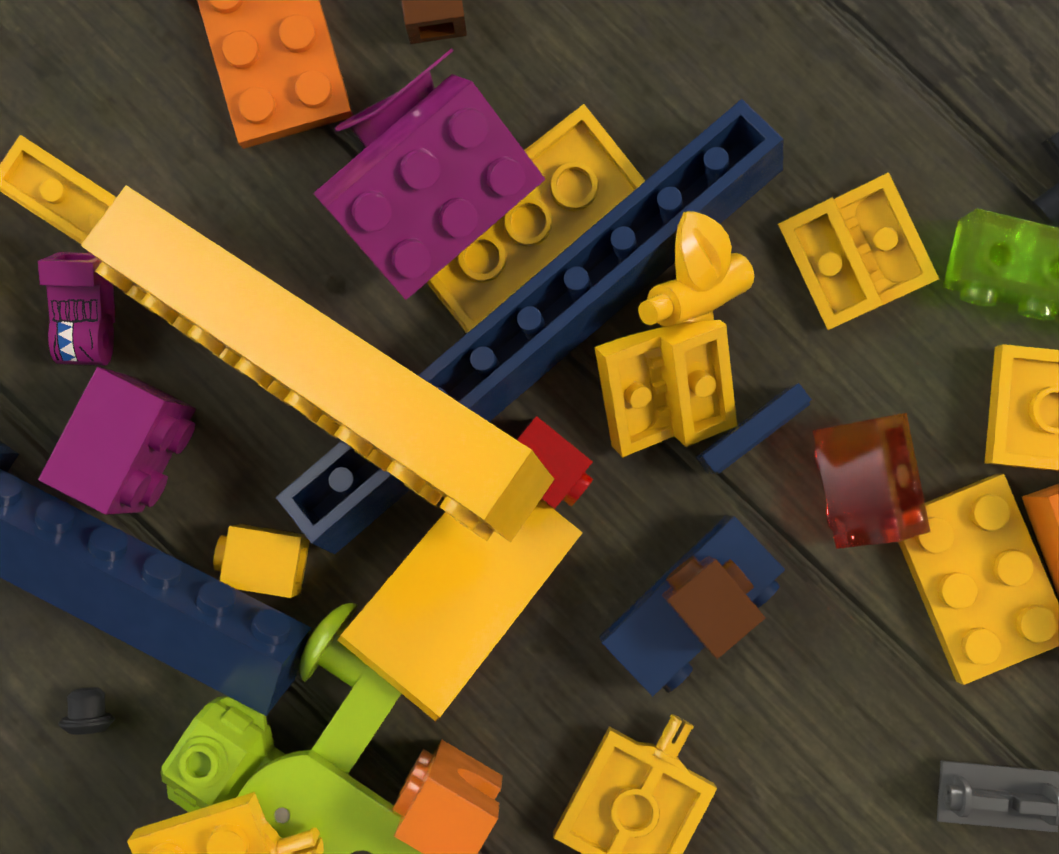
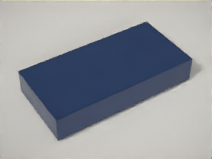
M799 383L787 387L695 457L707 474L721 473L808 407L812 399Z

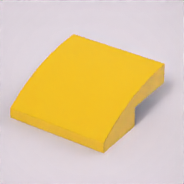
M889 172L835 199L832 197L778 224L827 330L939 280Z
M721 320L698 321L656 328L622 337L595 347L611 445L622 458L674 436L687 447L737 426L726 324Z

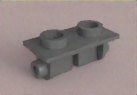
M941 760L937 821L1058 832L1059 771Z

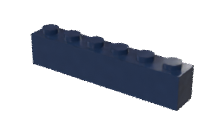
M0 469V578L265 716L268 715L296 678L301 655L308 641L311 627Z

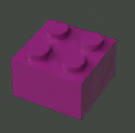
M97 367L38 480L105 515L143 512L145 506L152 507L163 493L168 480V476L163 474L173 452L180 454L190 441L195 429V423L190 420L196 408L134 376Z

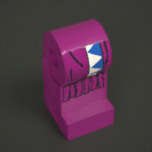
M58 252L38 260L40 285H46L50 319L48 332L49 349L52 359L56 364L104 366L108 365L113 354V323H115L114 285L95 272L101 261L91 253Z

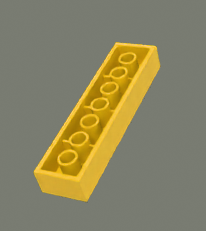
M127 185L81 246L101 261L95 270L100 276L122 290L137 303L166 320L167 323L188 338L207 348L229 366L248 376L283 403L292 406L336 439L339 438L384 472L390 473L434 506L438 504L443 496L445 499L439 507L485 541H488L493 532H496L511 543L554 481L552 475L530 448Z

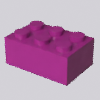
M451 74L313 194L386 280L407 300L539 186L545 178L475 84L470 80Z

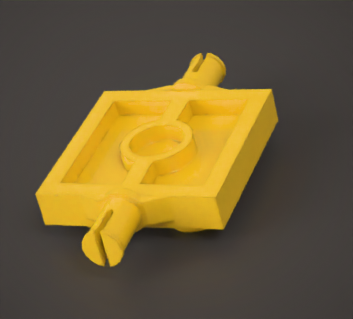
M671 714V718L656 745L637 742L609 726L553 831V838L581 854H683L717 790L713 782L687 769L677 757L694 726L686 720H681L680 717Z
M255 792L137 828L127 840L132 854H323L324 852L323 839L319 837L320 832L316 827L281 838L278 832L266 821Z

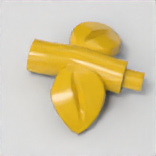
M695 211L683 212L677 227L675 242L676 279L654 286L649 291L647 300L640 303L638 313L645 324L653 325L658 323L662 327H670L683 323L714 320L713 310L751 288L754 282L753 267L745 256L739 253H731L732 246L729 235L718 222L707 215Z

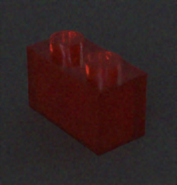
M907 413L813 430L816 445L814 458L822 476L827 501L826 519L830 529L833 531L836 549L900 542L931 532Z

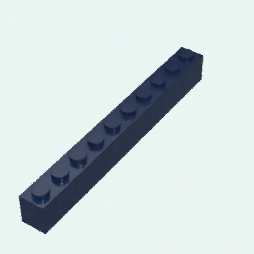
M741 99L418 376L490 422L675 263L676 233L683 212L695 211L707 215L721 224L783 171L784 139ZM341 441L277 495L276 499L312 544L336 554L411 489Z

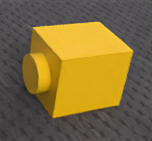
M243 524L232 525L228 528L227 536L221 535L218 539L214 553V570L221 571V582L237 590L292 598L301 594L310 541L305 534Z

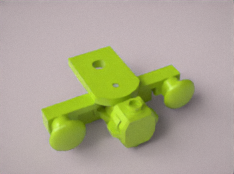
M343 604L330 612L315 628L301 655L299 673L304 682L311 677L318 666H321L352 687V690L312 750L284 754L274 746L271 728L267 725L265 715L229 696L217 697L206 704L192 720L161 767L162 782L167 785L168 799L187 812H191L255 792L266 821L278 832L281 838L316 827L320 832L319 837L323 839V854H351L356 851H368L372 854H423L394 837L401 819V815L392 810L394 805L348 775L402 694L337 641L351 623L350 619L356 611L358 604Z

